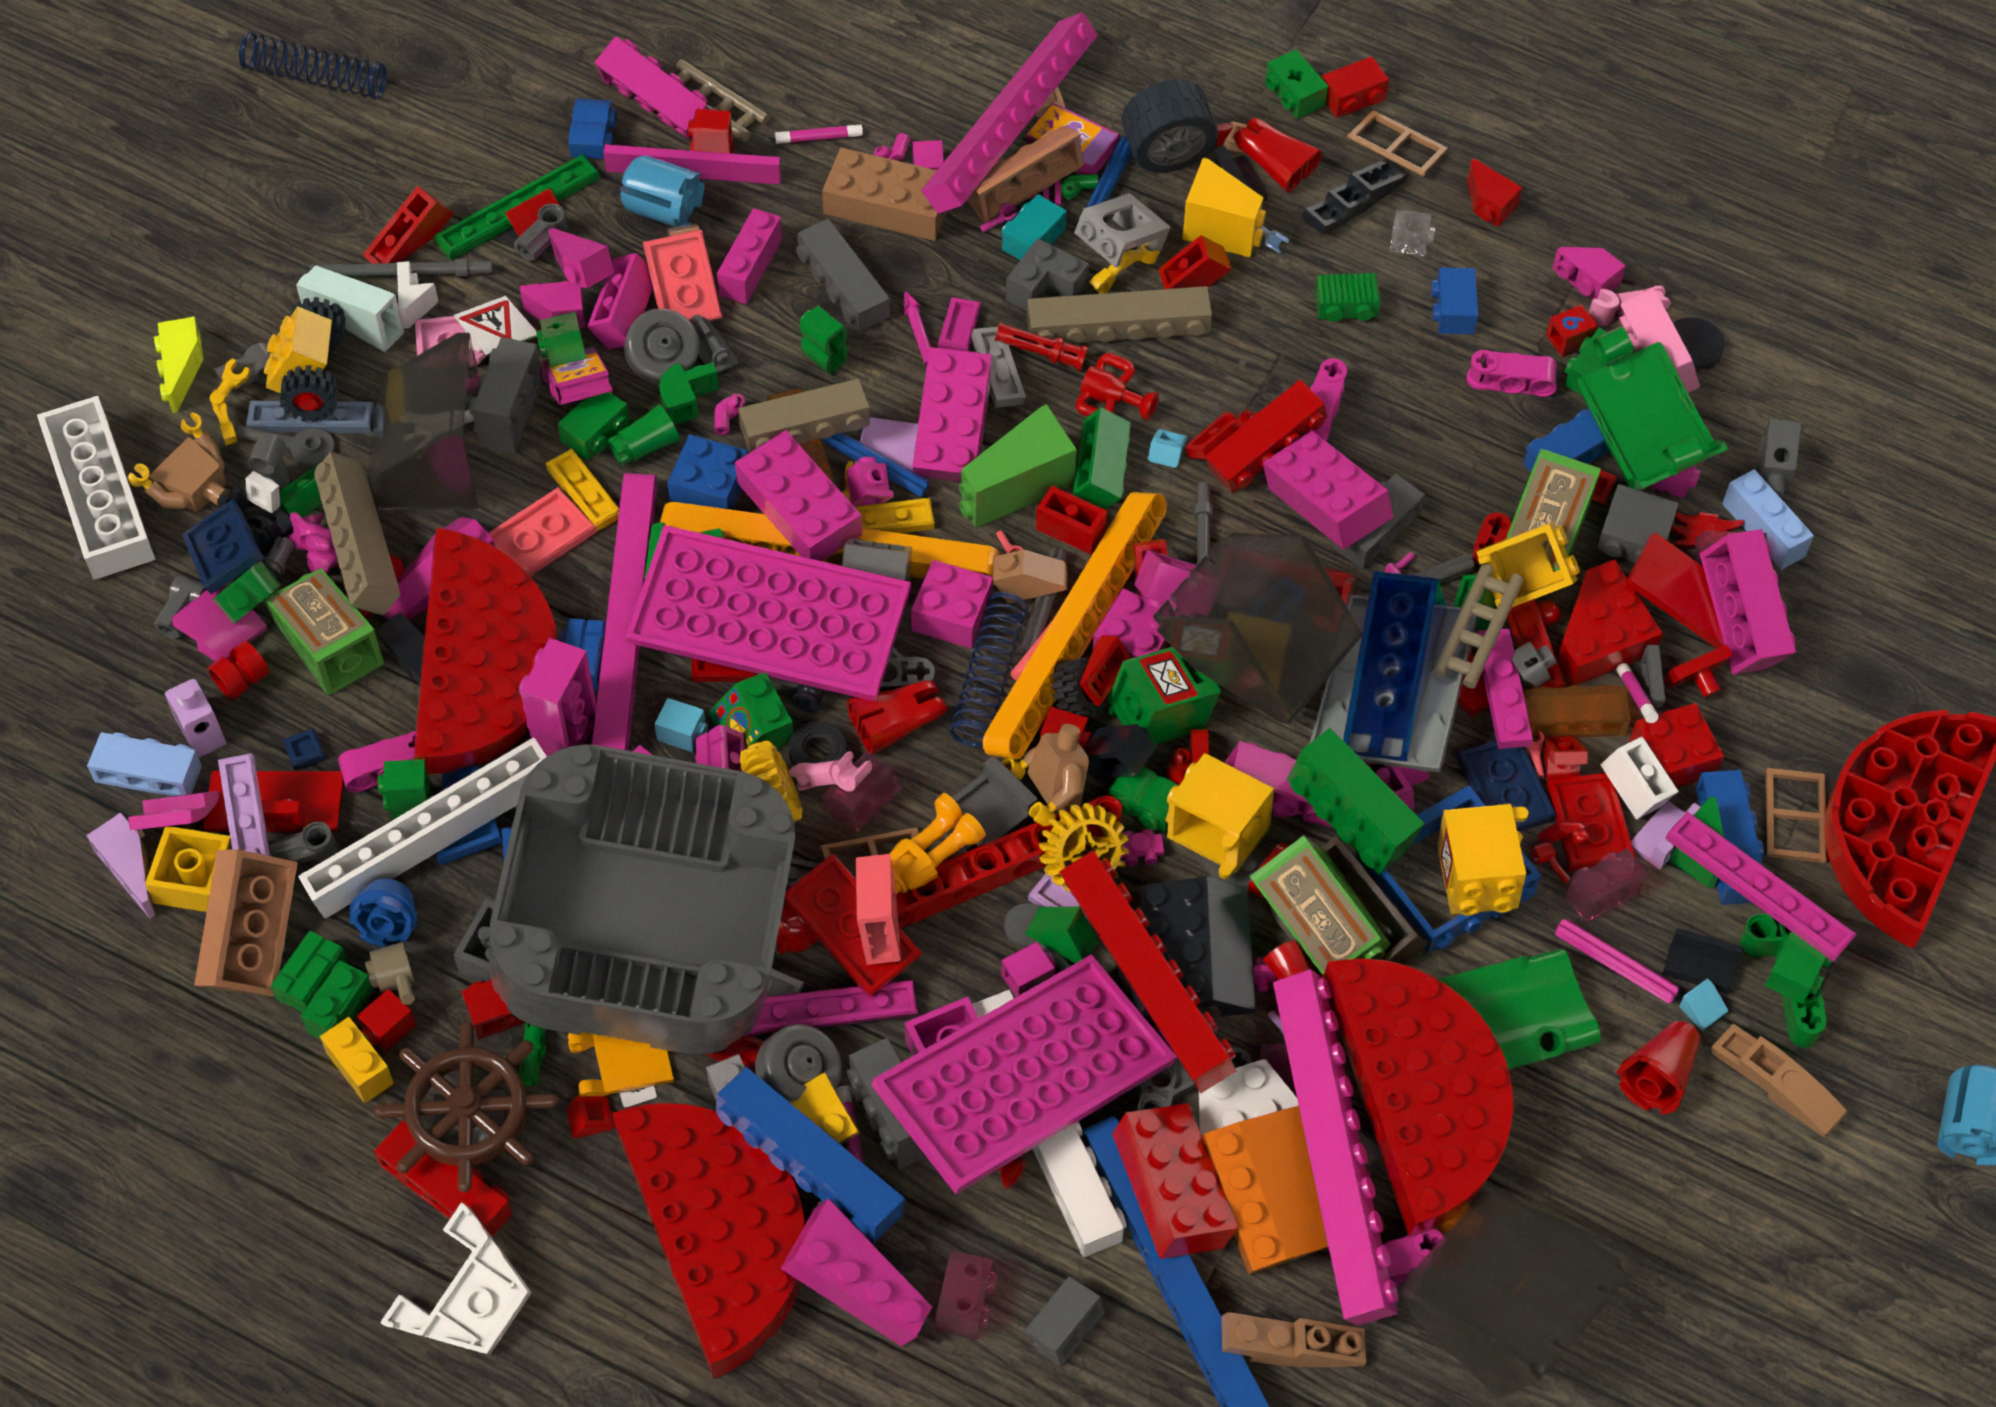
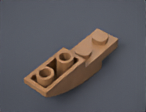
M1733 1023L1711 1047L1713 1055L1767 1091L1769 1100L1822 1137L1826 1138L1847 1115V1110L1821 1083L1762 1036L1756 1039Z
M1227 1312L1221 1317L1222 1352L1248 1356L1249 1362L1296 1367H1354L1366 1364L1365 1329L1302 1318L1292 1323Z

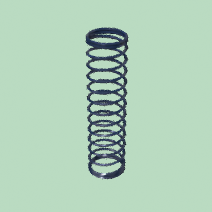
M253 32L245 34L239 48V63L244 69L253 70L256 68L258 72L267 71L270 75L277 73L279 77L287 75L291 80L296 78L300 82L308 80L312 85L317 83L321 87L329 85L333 90L340 88L342 92L350 90L354 95L361 93L363 97L370 96V98L375 100L382 95L387 78L386 67L384 63L377 61L370 69L369 61L365 59L359 68L357 57H354L349 64L348 56L344 54L338 63L336 52H333L328 59L327 51L323 49L317 58L315 47H312L307 54L304 44L297 50L295 43L291 42L286 49L284 40H280L276 45L273 37L269 38L265 44L264 36L260 35L257 37ZM250 36H252L254 41L253 53L247 65L245 46ZM261 37L263 39V47L260 58L256 64V59L259 51V39ZM270 40H272L273 52L266 66V51ZM282 42L284 47L283 56L277 68V51ZM291 45H293V60L287 71V55ZM304 47V60L298 73V56L301 48ZM312 50H314V64L308 76V60ZM325 52V64L319 77V61L322 53ZM333 55H335V69L329 80V66ZM346 57V68L340 82V66L343 58ZM262 58L265 69L263 70L258 69L257 67L260 64ZM274 58L275 71L270 72L268 71V68L270 67ZM354 60H356V73L350 85L351 67ZM284 62L285 74L282 75L278 71ZM367 62L366 77L361 87V72L364 63ZM295 63L296 76L291 77L288 73L291 71ZM305 66L306 79L303 80L300 79L299 75ZM316 67L317 81L312 82L309 78L312 76ZM380 67H381V81H380V86H379V88H378L377 93H376L375 96H374V95H373V91L375 90V88H376V86H377V84H378V80H379V76H380ZM377 69H378L377 78H376L375 84H374V86H373L374 76H375V73H376V71H377ZM326 71L327 84L324 85L321 84L320 80ZM337 71L338 86L333 87L330 83L334 79ZM347 75L348 89H342L341 85ZM358 76L359 90L357 92H354L351 88L353 87ZM368 80V94H363L362 90L365 87Z
M997 592L991 594L987 600V608L981 621V629L978 631V639L972 652V660L969 662V670L965 677L966 681L962 685L963 691L960 693V701L956 705L957 712L953 716L954 723L949 729L953 739L965 746L982 747L983 741L974 742L961 738L953 731L955 727L969 736L983 738L984 736L969 733L960 726L973 727L985 734L990 724L986 725L976 720L966 719L961 715V712L970 711L982 717H990L993 721L994 718L992 716H995L998 712L996 706L1001 703V698L998 695L1004 692L1002 685L1007 682L1005 674L1010 671L1008 664L1013 661L1011 653L1016 651L1014 643L1019 640L1017 633L1022 630L1020 622L1025 620V615L1028 611L1025 601L1012 593ZM996 597L1010 598L1020 603L1024 611L1022 612L1019 608L1009 604L992 605L991 600ZM995 607H1009L1017 610L1020 613H1005L1003 611L998 610ZM990 611L992 615L987 616V612ZM996 617L1008 623H1018L1019 629L1015 631L1004 625L992 624L988 618ZM987 621L989 625L984 626V622ZM993 627L1004 633H1014L1016 639L1011 641L1000 635H990L985 629ZM983 631L986 635L981 637V632ZM991 638L1000 643L1012 644L1013 650L1007 651L999 646L986 645L982 639ZM979 641H980L984 646L978 647ZM988 648L999 654H1009L1010 660L1005 662L994 656H984L979 649ZM977 652L980 656L975 658V653ZM984 658L995 664H1005L1007 670L1001 672L993 667L981 666L976 660ZM974 662L978 667L972 668V663ZM982 669L991 674L1003 675L1004 681L999 683L988 677H978L973 670ZM971 672L974 677L969 679V674ZM978 679L990 685H999L1001 691L995 693L986 688L975 687L970 681ZM968 683L972 688H968L965 690L966 684ZM976 690L985 695L996 696L998 702L993 704L984 699L972 698L967 691ZM965 693L968 698L962 700V696ZM974 701L980 705L994 707L995 712L988 714L979 709H971L964 702ZM962 704L966 709L959 711V706ZM957 715H959L963 720L956 721Z

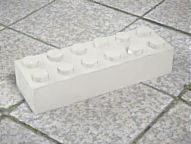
M95 396L38 414L37 417L64 499L93 580L155 560L99 397Z

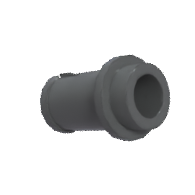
M277 537L268 556L262 559L263 564L275 578L284 574L286 570L285 563L295 548L294 543L285 537L282 539Z

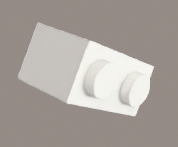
M1643 737L1618 748L1601 764V767L1636 820L1659 809L1679 792Z

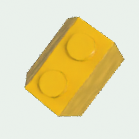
M1203 158L1186 200L1182 240L1193 242L1202 235L1224 246L1227 252L1251 257L1254 247H1260L1264 230L1259 229L1263 227L1266 217V211L1262 210L1263 197L1211 160Z

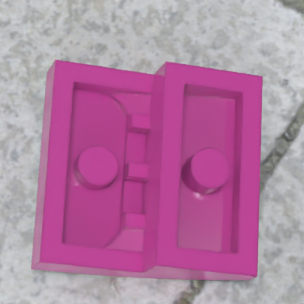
M226 586L221 587L213 594L206 590L172 617L173 626L197 641L198 651L213 661L218 660L220 657L229 658V651L243 640L251 643L267 630V625L253 609L234 624L212 600L227 588Z
M212 791L142 801L144 814L128 817L130 830L197 822L207 816L214 808L219 799V792Z

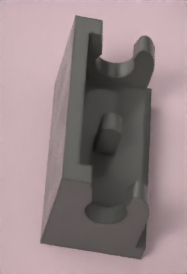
M1069 1276L1025 1329L1026 1336L1034 1341L1032 1346L1041 1354L1054 1361L1056 1365L1062 1367L1104 1315L1101 1297Z

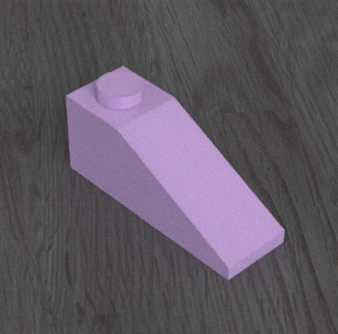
M119 813L88 834L87 838L97 856L149 919L155 916V908L145 886L149 874L147 851L141 840L145 834L142 829L130 830L129 822Z

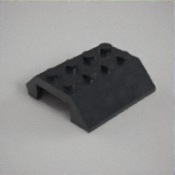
M1204 876L1141 885L1130 893L1133 901L1129 902V905L1133 911L1140 908L1150 926L1145 928L1150 936L1156 933L1167 950L1162 955L1167 962L1173 959L1184 976L1179 979L1183 987L1186 988L1190 985L1201 1002L1196 1006L1197 1008L1217 1006L1222 1017L1256 1013L1250 901L1247 886ZM1118 968L1119 988L1151 1026H1155L1152 1017L1121 969Z

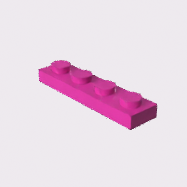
M1501 629L1483 669L1498 749L1529 747L1533 741L1519 672L1512 661L1514 648L1510 629ZM1487 630L1477 631V634L1484 636Z

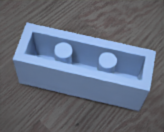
M1755 469L1729 483L1722 504L1736 520L1745 521L1742 527L1746 531L1763 530L1764 538L1768 541L1770 547V559L1780 570L1806 556L1814 535Z
M101 732L87 767L96 783L166 796L192 794L202 765L196 750L183 744L172 746L162 744L150 738L140 740L130 738L123 733L108 734Z

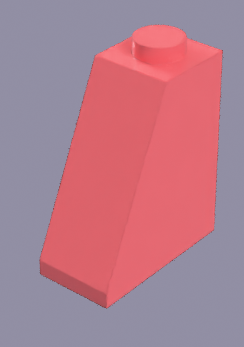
M890 854L857 857V922L866 963L868 965L901 961L895 876Z

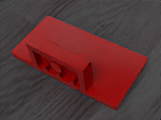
M212 771L208 792L218 791L219 799L210 813L205 816L203 827L206 832H229L220 771ZM257 771L266 832H303V829L313 822L325 823L329 826L331 832L338 831L344 784L341 771Z

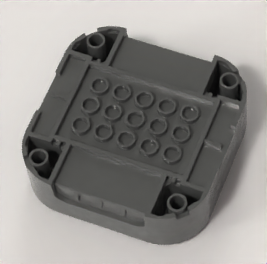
M598 745L572 746L550 754L531 770L524 781L503 864L489 932L490 977L495 992L499 994L512 1014L528 1024L544 1029L581 1035V1032L648 1043L651 1048L686 1054H709L727 1049L729 1044L742 1036L745 1037L754 1028L762 1014L766 1000L795 841L794 820L787 803L771 785L762 779L737 770Z

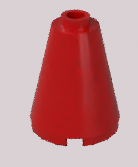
M1674 1021L1621 1063L1617 1070V1076L1620 1074L1622 1080L1619 1086L1631 1102L1646 1111H1649L1651 1107L1660 1109L1659 1114H1668L1678 1108L1683 1101L1701 1043V1037L1697 1029L1688 1022Z

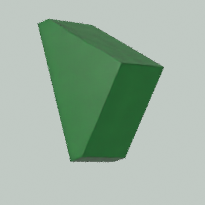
M1080 906L1039 907L1025 932V935L1059 953L1073 963H1077L1090 956L1098 942Z

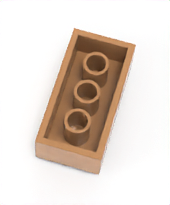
M840 148L822 190L823 214L934 241L937 239L947 211L937 214L921 191L937 170L846 148Z

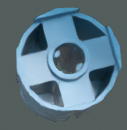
M648 155L639 156L627 167L622 178V184L625 185L620 188L623 207L631 213L672 227L692 225V222H689L688 219L692 214L694 206L700 208L704 195L705 183L699 181V175L702 173Z
M1968 1065L1957 1068L1949 1077L1937 1146L1951 1158L1955 1157V1153L1977 1158L1976 1165H1996V1068L1993 1066Z

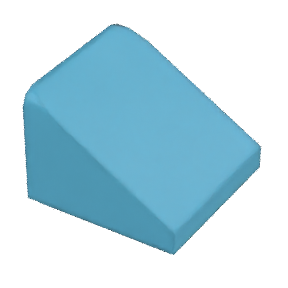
M1158 429L1151 441L1148 460L1174 468L1177 467L1184 450L1183 447L1187 442L1186 435Z
M1708 978L1683 997L1679 1006L1702 1031L1728 1013L1726 1005Z

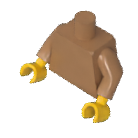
M192 412L190 416L195 421L196 426L189 427L185 420L182 419L181 429L187 434H193L194 439L188 437L150 475L149 469L143 464H136L134 467L135 471L140 473L142 478L136 477L133 473L128 475L130 485L134 487L143 486L145 488L144 492L166 509L187 508L196 512L200 511L209 501L219 506L221 496L224 493L228 497L230 496L229 490L224 488L226 484L223 473L225 464L220 450L206 431L202 432L200 429L202 423L200 416Z
M1063 724L1059 734L1045 733L1042 735L1039 744L1024 753L1023 759L1020 761L1005 758L1001 762L1019 781L1024 777L1026 768L1029 767L1027 774L1048 806L1037 802L1032 805L1028 814L1034 818L1035 822L1042 826L1050 825L1049 819L1055 818V811L1057 809L1063 810L1064 808H1071V805H1081L1089 758L1078 742L1080 729L1072 724Z

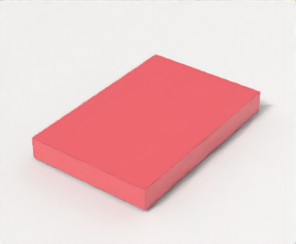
M702 230L643 242L658 309L674 310L685 316L689 321L697 314L706 317L710 322L722 319Z
M557 487L490 531L489 535L494 539L496 548L512 558L531 577L597 532L595 525Z

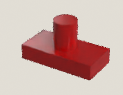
M1728 644L1673 668L1663 677L1667 688L1671 689L1694 679L1703 698H1707L1721 690L1711 670L1724 665L1734 655Z

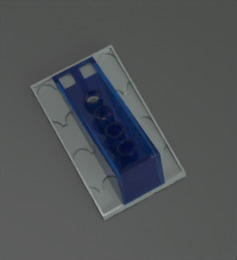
M1374 571L1369 597L1351 595L1310 743L1328 728H1331L1365 763L1411 768L1424 772L1441 771L1465 674L1448 669L1445 676L1441 678L1432 673L1461 610L1460 607L1446 606L1439 578ZM1472 615L1466 630L1475 633L1477 616ZM1460 642L1453 657L1468 661L1472 645Z

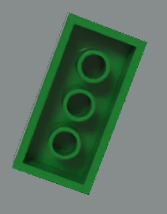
M1328 728L1301 750L1286 779L1297 795L1303 796L1313 806L1317 816L1326 820L1336 830L1339 838L1344 843L1350 844L1360 855L1363 863L1369 868H1373L1379 875L1408 851L1424 825V822L1331 728Z

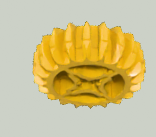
M767 740L754 743L741 751L740 763L742 771L754 775L771 785L787 803L794 822L800 820L803 809L798 796L799 793L777 748Z
M1084 803L1082 808L1076 804L1071 805L1070 814L1065 810H1059L1061 820L1049 819L1050 825L1053 826L1051 832L1048 830L1042 831L1043 836L1048 838L1047 842L1039 844L1040 849L1046 852L1039 857L1043 864H1047L1044 872L1048 876H1053L1052 882L1057 886L1062 885L1063 889L1068 892L1070 890L1059 871L1066 868L1064 861L1070 860L1075 862L1094 850L1098 858L1102 855L1100 861L1107 858L1114 870L1117 866H1126L1125 862L1120 860L1122 855L1129 853L1127 848L1121 846L1129 840L1127 835L1121 833L1124 826L1118 821L1115 822L1116 816L1113 813H1106L1105 808L1099 805L1095 808L1089 803ZM1086 825H1099L1104 836H1091V832L1087 830Z

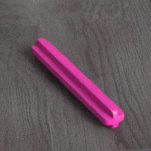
M1563 919L1558 925L1555 932L1556 936L1666 1003H1671L1678 994L1679 987L1572 921Z

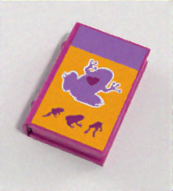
M1052 102L1027 132L1026 138H1028V142L1026 145H1031L1041 139L1046 132L1056 130L1062 125L1074 129L1080 134L1084 165L1074 172L1078 174H1098L1111 158L1120 140V134Z
M594 347L585 349L587 359L550 367L549 359L541 362L543 379L548 383L551 394L558 404L562 405L613 391L607 377L609 375L608 370Z

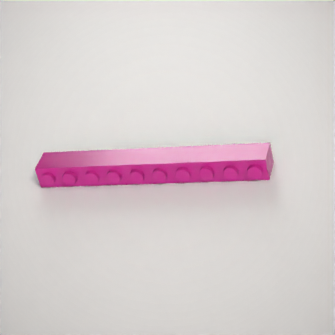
M1083 12L1058 21L921 189L937 214L964 204L1096 39L1098 34Z
M1310 969L1275 981L1273 985L1342 1313L1345 1320L1358 1326L1396 1315L1395 1302L1398 1301V1292L1388 1273L1387 1267L1391 1265V1261L1386 1247L1382 1245L1380 1232L1383 1231V1224L1379 1213L1374 1209L1372 1198L1375 1197V1188L1371 1178L1367 1176L1365 1164L1368 1163V1155L1358 1136L1357 1130L1361 1128L1360 1119L1351 1104L1350 1097L1353 1096V1087L1344 1072L1343 1063H1346V1055L1342 1045L1337 1040L1336 1031L1339 1030V1023L1335 1013L1330 1008L1329 998L1332 997V991L1327 979Z

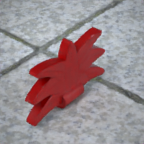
M1676 512L1674 519L1683 526L1673 525L1671 531L1683 539L1677 540L1674 546L1678 548L1700 546L1701 551H1704L1727 534H1733L1731 531L1742 527L1745 521L1723 520L1719 518L1718 514L1699 512L1698 516H1689Z

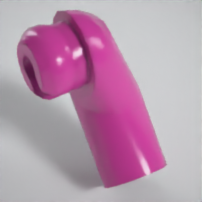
M899 133L892 148L888 149L884 145L881 148L878 146L874 151V155L901 161L905 157L910 137L904 133Z
M735 393L717 404L714 416V432L717 435L724 436L729 434L730 420L739 414L738 408L744 407L746 404L745 398L741 394Z

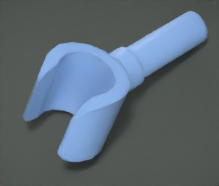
M1265 226L1259 228L1264 230L1265 245L1277 253H1281L1282 251L1279 250L1280 243L1282 241L1288 243L1289 239L1275 230H1268Z

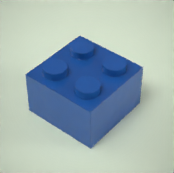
M689 435L667 483L670 502L734 510L742 488L737 483L735 462L747 455L748 450Z

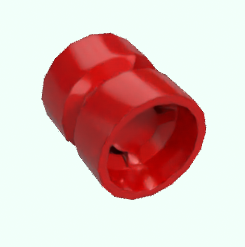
M245 640L229 651V658L220 657L207 667L208 674L213 682L232 701L248 690V683L257 684L270 674L269 667L262 656Z

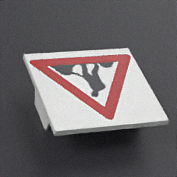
M506 296L454 315V318L465 329L466 340L477 353L482 349L487 356L490 355L493 348H497L501 337L524 342L537 337L536 330Z

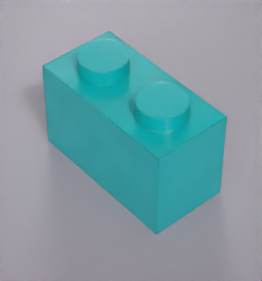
M1038 194L1030 203L1027 202L1022 206L1019 214L1013 221L1010 220L1004 225L1001 232L1002 250L1021 260L1037 238L1052 245L1066 230L1067 211Z

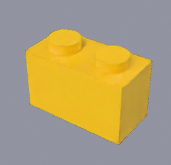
M350 1017L320 1036L327 1055L364 1103H367L394 1084L388 1066Z

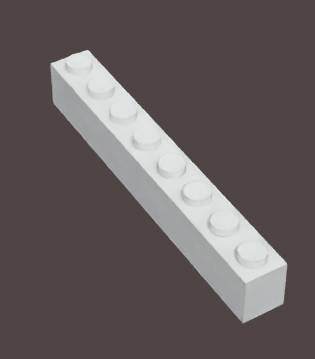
M535 737L298 877L311 900L326 919L351 904L356 896L372 881L395 878L518 804L525 779L531 770L547 756Z
M1007 990L972 1005L978 1017L981 1018L1014 998L1010 990ZM1078 1121L1032 1150L1084 1258L1121 1243L1123 1231L1126 1228V1221L1120 1208L1114 1209L1109 1199L1112 1193L1106 1178H1099L1094 1168L1097 1166L1095 1155L1090 1146L1084 1147L1080 1138L1083 1136Z

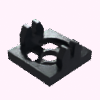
M233 487V499L240 505L248 524L251 522L262 524L261 530L257 527L253 532L262 555L273 547L277 537H281V539L283 537L287 538L289 534L293 533L290 517L280 507L274 513L266 511L261 516H249L244 510L258 505L247 500V493L242 488ZM225 493L221 496L220 507L231 501Z

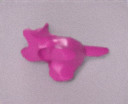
M297 512L291 513L290 520L293 525V533L289 534L288 538L294 543L295 549L308 551L307 565L310 571L314 572L322 568L328 574L331 569L339 566L330 529L321 524L324 514L320 513L317 516L301 517Z

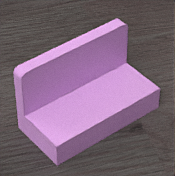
M1667 801L1631 840L1634 851L1661 870L1669 861L1674 849V845L1665 839L1666 835L1686 812H1683ZM1693 803L1687 811L1694 815L1700 806Z

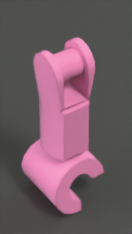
M1652 287L1655 289L1666 310L1671 305L1669 298L1664 296V287ZM1652 288L1618 294L1607 289H1600L1598 299L1592 300L1588 314L1594 316L1598 326L1609 325L1613 321L1616 311L1618 315H1623L1620 304Z
M849 751L839 761L799 763L789 770V774L791 777L796 778L798 782L796 787L799 791L817 786L837 784L842 790L851 792L871 772L872 763L869 760L865 761L859 768L855 767L852 764L854 756Z

